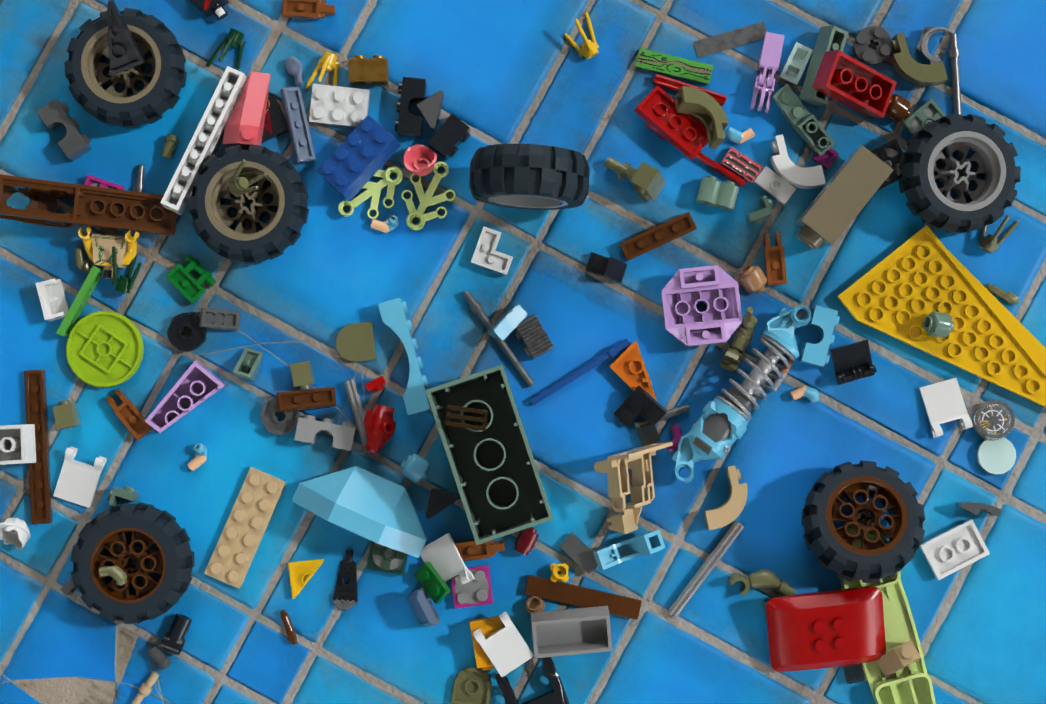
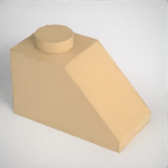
M909 640L881 656L876 663L886 678L920 660L921 656L912 640Z

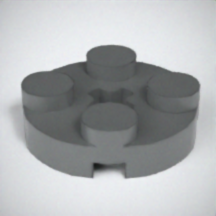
M870 26L862 29L855 37L853 43L854 55L859 61H863L867 65L882 63L892 51L891 38L883 27ZM870 41L877 44L876 50L868 48Z
M277 397L267 401L261 410V420L265 428L276 435L291 433L297 427L298 418L300 417L299 410L284 412L283 414L286 415L285 419L278 421V417L275 416L276 412L280 413L278 412Z

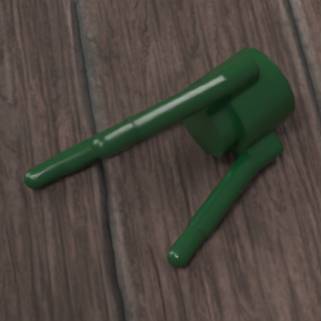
M231 28L206 66L209 67L224 46L225 48L218 59L219 62L223 60L230 47L237 48L239 46L236 69L238 70L240 68L243 47L246 43L243 40L244 34Z
M113 246L112 285L116 286V291L130 293L142 264L140 262L137 264L132 275L137 258L136 255L131 261L127 276L120 275V278H117L116 247Z

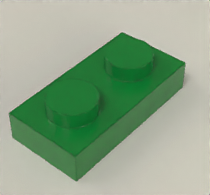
M424 562L414 575L435 604H440L451 591L430 562Z

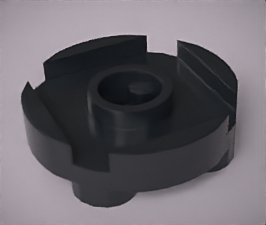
M181 313L172 319L167 335L170 343L179 350L194 351L205 343L207 328L199 327V316L191 313ZM185 327L192 329L190 337L183 335L182 332L185 331Z

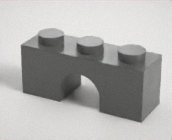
M55 98L37 110V113L51 130L59 126L66 127V136L58 144L67 158L75 161L92 149L89 145L91 140L86 133H81L79 130L80 124L76 118L70 117L68 114L70 109L64 101L60 102Z

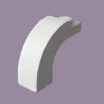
M783 134L774 137L773 142H771V148L776 155L770 158V162L776 174L792 186L801 189L818 188L826 184L822 165L809 168L795 165L788 156Z

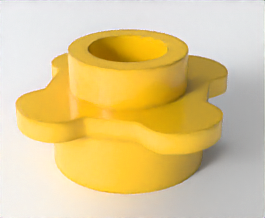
M565 563L551 564L550 580L552 582H567L569 580L568 565Z

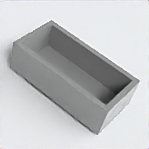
M608 606L531 613L535 658L613 651Z

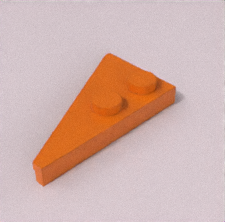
M635 340L609 367L633 391L640 386L657 401L638 343Z

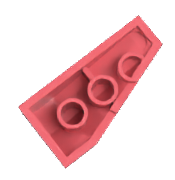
M251 72L225 124L223 145L249 147L251 144L261 146L271 74Z

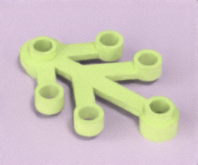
M437 162L433 169L435 175L426 193H424L421 184V176H418V182L412 180L416 175L412 174L410 176V181L414 185L420 201L416 211L412 201L413 193L410 190L402 192V199L406 202L409 211L406 223L410 229L420 230L424 227L425 222L435 218L443 219L447 216V210L442 206L438 207L436 211L424 214L427 207L444 201L452 202L456 198L455 192L450 189L443 194L433 197L441 178L446 177L449 173L448 165L445 162ZM440 167L445 169V172L442 174L438 173ZM449 192L453 193L454 195L451 199H448L446 197L447 193ZM410 193L411 197L409 199H405L404 194ZM440 209L445 211L443 216L438 215ZM414 218H418L420 220V222L416 225L412 222Z
M395 166L389 167L385 171L378 170L373 176L383 179L377 183L368 181L362 187L367 189L351 201H342L338 206L341 215L345 217L351 216L355 207L372 196L367 215L372 220L379 217L378 205L381 189L387 185V195L383 200V205L387 209L393 208L395 205L393 199L395 186L403 179L402 171ZM392 173L397 174V178L394 180L390 179ZM388 199L392 200V204L390 206H387L385 204L386 200ZM345 206L350 207L349 212L343 211ZM372 210H375L377 212L376 216L374 217L370 216V212Z

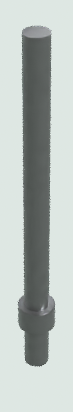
M957 34L949 35L950 50H948L949 59H951L954 114L962 116L958 59L960 58V49H958Z
M467 290L462 295L471 306L470 309L473 314L476 313L487 330H489L493 326L492 322L482 310L483 306L480 302H477L469 290ZM493 337L527 386L530 387L535 384L505 340Z

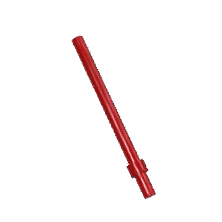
M646 125L647 128L658 134L659 138L662 140L666 139L652 126ZM699 152L695 157L740 187H743L746 181L703 153Z

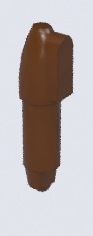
M282 609L280 613L290 643L295 645L297 644L295 629L292 626L288 613Z

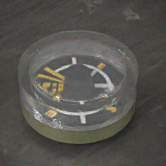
M990 400L976 409L973 414L972 423L980 437L995 441L1002 439L1012 431L1015 424V416L1012 409L1006 403L999 400Z

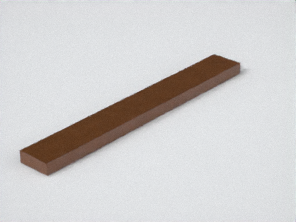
M45 370L24 371L27 424H35L36 463H28L31 524L52 523Z

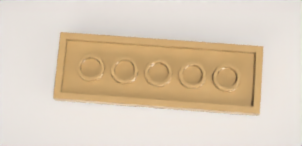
M250 467L204 574L236 588H241L285 488L286 481Z

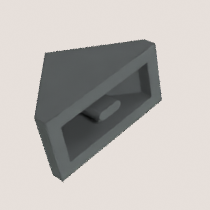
M438 91L417 104L422 116L434 132L437 129L444 91Z

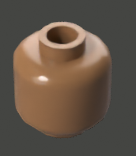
M748 265L740 271L738 280L747 293L755 292L758 294L765 289L764 285L767 282V278L759 266Z

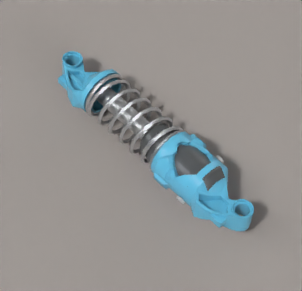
M801 305L791 310L783 308L777 317L767 322L765 331L761 338H759V341L768 347L767 351L763 355L755 348L751 349L753 353L761 358L756 365L747 358L744 359V362L750 365L753 370L748 375L741 369H736L739 374L746 378L744 382L740 385L733 379H729V382L734 386L729 387L727 391L721 389L723 393L721 396H716L713 401H708L702 409L703 414L692 426L689 433L681 437L678 450L671 458L676 462L675 475L680 482L688 483L693 479L694 464L696 462L722 459L730 451V447L736 439H740L746 432V426L752 419L750 411L752 409H759V405L753 397L766 400V393L761 387L769 390L774 389V384L769 377L777 380L782 379L778 368L789 369L790 366L787 360L795 361L799 356L794 330L810 323L811 312L808 307ZM805 312L808 316L806 319L800 320L797 318V314ZM781 359L786 366L778 364V360ZM773 369L778 376L771 374L770 371ZM764 379H765L771 386H768V385H766V384H763L762 382L764 381ZM758 389L763 396L756 394L755 391ZM682 469H689L690 474L687 478L680 477L679 474Z

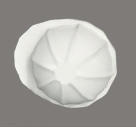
M8 518L3 523H0V540H3L5 545L14 544L17 550L23 549L31 537L26 522L18 518Z

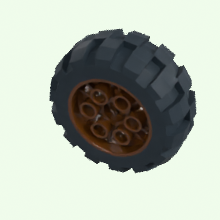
M140 502L137 504L125 503L97 514L93 520L86 523L78 534L79 539L77 544L73 546L70 561L73 562L74 571L71 572L74 587L78 586L83 595L80 598L89 609L91 607L95 608L100 612L99 616L112 622L119 620L124 621L125 624H136L159 617L179 602V599L187 591L192 580L191 572L194 567V552H191L189 544L191 539L185 528L182 529L178 525L174 516L166 510L161 511L155 508L154 505ZM125 533H132L130 544L127 542ZM136 542L142 543L143 550L141 552L135 549L134 545ZM116 543H120L123 546L122 553H118L115 550ZM155 543L159 550L149 554L147 550ZM106 549L110 551L113 557L105 555ZM147 558H151L154 561L153 568L147 567L145 563ZM139 559L135 565L127 568L131 560ZM107 561L113 562L114 566H119L127 575L125 586L120 587L114 579L111 581L108 576L100 577L99 567H106ZM151 571L161 575L157 581L148 573ZM138 576L145 578V585L137 583ZM131 583L135 588L136 593L130 592Z

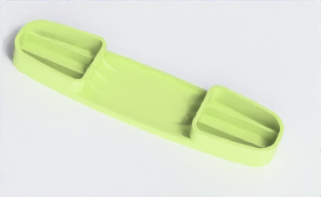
M860 520L858 522H862L865 525L867 521ZM847 527V532L849 534H856L855 529L852 530L849 527ZM866 533L869 540H875L874 535ZM880 533L882 540L887 543L886 537ZM856 539L854 547L861 549V539ZM900 571L891 577L881 578L877 582L863 583L859 579L848 581L840 578L841 589L875 586L882 592L886 653L912 640L921 656L920 660L886 678L876 661L861 663L875 703L936 704L932 680L927 674L915 622L900 580Z

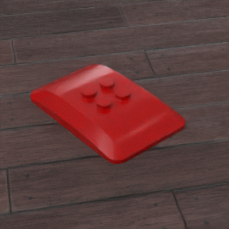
M875 586L774 597L766 603L770 664L777 672L860 664L877 661L886 654L882 592Z

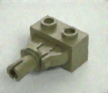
M611 157L604 164L606 168L618 174L620 180L625 178L630 181L634 186V190L638 192V196L646 201L648 198L655 201L666 183L658 169L643 161L638 169L631 167L628 162L622 164Z

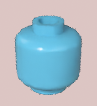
M418 454L407 455L400 466L402 474L413 482H419L421 479L425 480L430 473V470H428L429 462Z

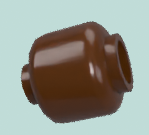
M892 94L885 116L895 122L907 119L911 113L909 100L898 94Z

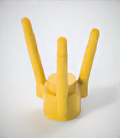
M588 12L585 13L591 40L587 39L578 19H575V23L584 40V43L581 44L582 48L567 33L564 34L565 38L577 50L580 57L584 56L586 60L599 53V46L595 39Z
M324 52L322 58H319V62L305 88L308 89L320 68L322 69L318 82H321L325 71L331 72L334 69L333 86H337L338 68L340 65L337 63L338 57L332 53Z

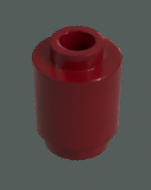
M530 527L521 530L514 543V550L524 555L532 552L539 537V534L536 533L537 529Z

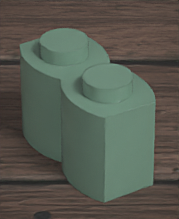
M713 176L702 177L695 202L732 211L739 187L735 186L736 183L732 181H724L722 183Z

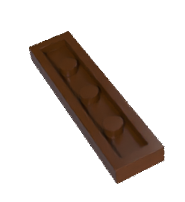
M687 212L619 245L628 262L695 231L697 228L690 213Z

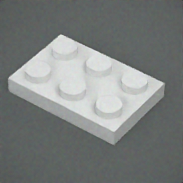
M313 84L309 122L357 127L368 115L370 90Z
M972 519L920 545L937 580L990 554Z

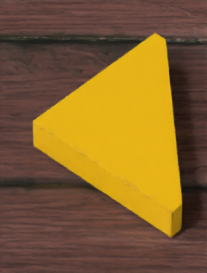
M324 558L288 563L292 598L297 597L322 565Z

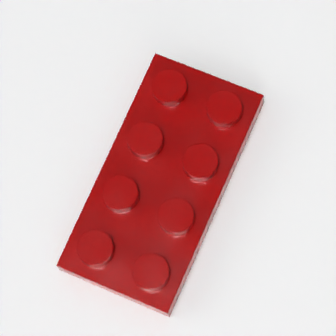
M658 85L634 110L636 114L691 161L708 144L705 126L693 115L677 113L675 100Z

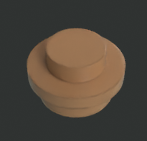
M537 596L530 597L526 602V610L530 615L531 613L543 612L545 608L544 601Z

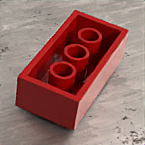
M835 50L824 53L812 88L868 118H884L897 82L847 54Z

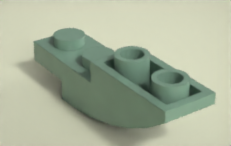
M785 84L771 96L781 109L780 112L819 156L835 145L815 116L808 112L788 84Z

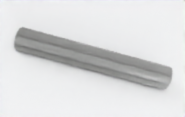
M351 379L345 382V387L364 448L367 443L364 428L365 413L355 380Z

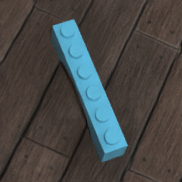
M401 298L379 303L378 306L383 323L398 335L408 355L410 366L409 380L403 395L407 414L413 415L431 410L425 387L429 386L426 375L422 376L420 369L424 368L422 359L417 357L415 351L419 349L416 338L412 339L411 331H414L412 322L407 320L405 314L409 312L406 301L402 302Z

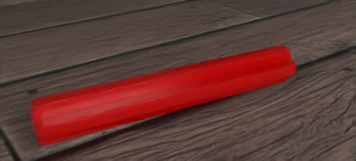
M656 74L653 80L654 85L676 92L682 86L699 89L713 97L721 106H724L727 99L726 95Z

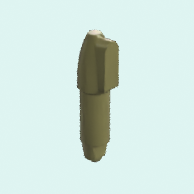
M986 284V288L990 292L999 296L1004 301L1018 304L1019 297L1010 291L1005 292L995 285Z

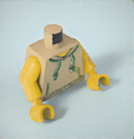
M90 226L86 228L87 233L82 231V227L78 231L90 261L98 267H103L102 278L113 279V246L116 247L118 269H125L126 265H129L137 255L136 240L139 237L138 232L134 234V237L130 234L131 230L125 234V237L92 234L91 237L89 236L91 233Z

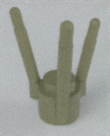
M243 159L234 175L229 178L231 181L229 190L236 197L255 191L259 188L258 186L250 188L248 186L267 176V173L264 172L249 181L244 177H238L246 163V160Z
M1006 215L994 235L988 234L985 236L988 225L984 226L978 239L980 243L978 247L990 254L993 251H997L1000 244L1017 227L1019 221H1016L999 240L997 237L1010 218L1009 215Z

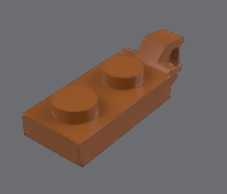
M283 0V17L325 19V15H336L335 5H326L324 0Z
M475 539L454 541L463 561L491 558V556L496 555V552L505 551L504 540H491L476 545Z

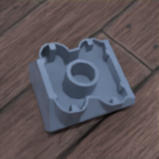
M421 587L411 592L407 601L411 603L420 620L419 625L431 627L440 624L441 620L425 589Z

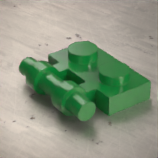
M189 254L184 259L188 263L185 268L179 263L165 277L194 304L207 291L202 285L207 282L212 287L216 280L209 271H206L200 265L201 262L197 258L194 259ZM193 270L201 276L198 280L190 274Z

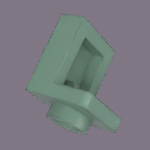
M763 196L760 199L763 209L746 216L749 224L754 222L756 225L766 221L765 217L770 216L774 209L771 199H767V196Z
M125 486L124 488L114 487L108 495V506H116L119 497L133 502L138 501L140 493L135 492L136 489L130 486Z

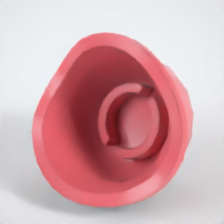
M421 144L409 147L404 154L406 169L416 176L430 174L437 161V154L429 147Z

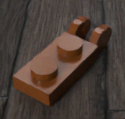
M775 232L776 246L770 247L769 233H763L767 286L787 284L781 232Z
M118 388L115 392L124 403L118 406L111 396L107 397L106 400L114 409L113 412L136 440L139 441L154 428L145 422L146 418L128 399L124 392Z

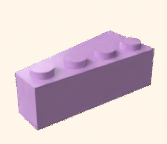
M196 360L145 422L161 433L226 386V384Z

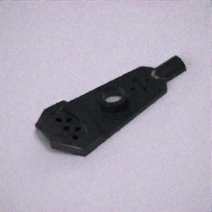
M346 551L345 560L340 563L333 601L339 609L349 610L358 602L356 562L353 561V551ZM345 576H348L350 578V583H344L343 578Z

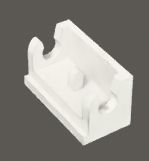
M50 279L35 283L44 319L54 321L64 318L69 308L61 279Z

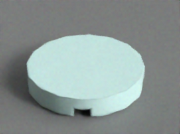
M1006 438L995 441L985 439L978 446L976 453L977 462L987 473L1004 474L1015 464L1016 450L1013 444Z

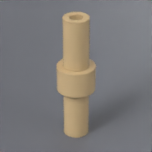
M153 671L147 681L142 683L138 689L139 693L131 704H140L145 696L150 694L153 684L160 676L157 672Z

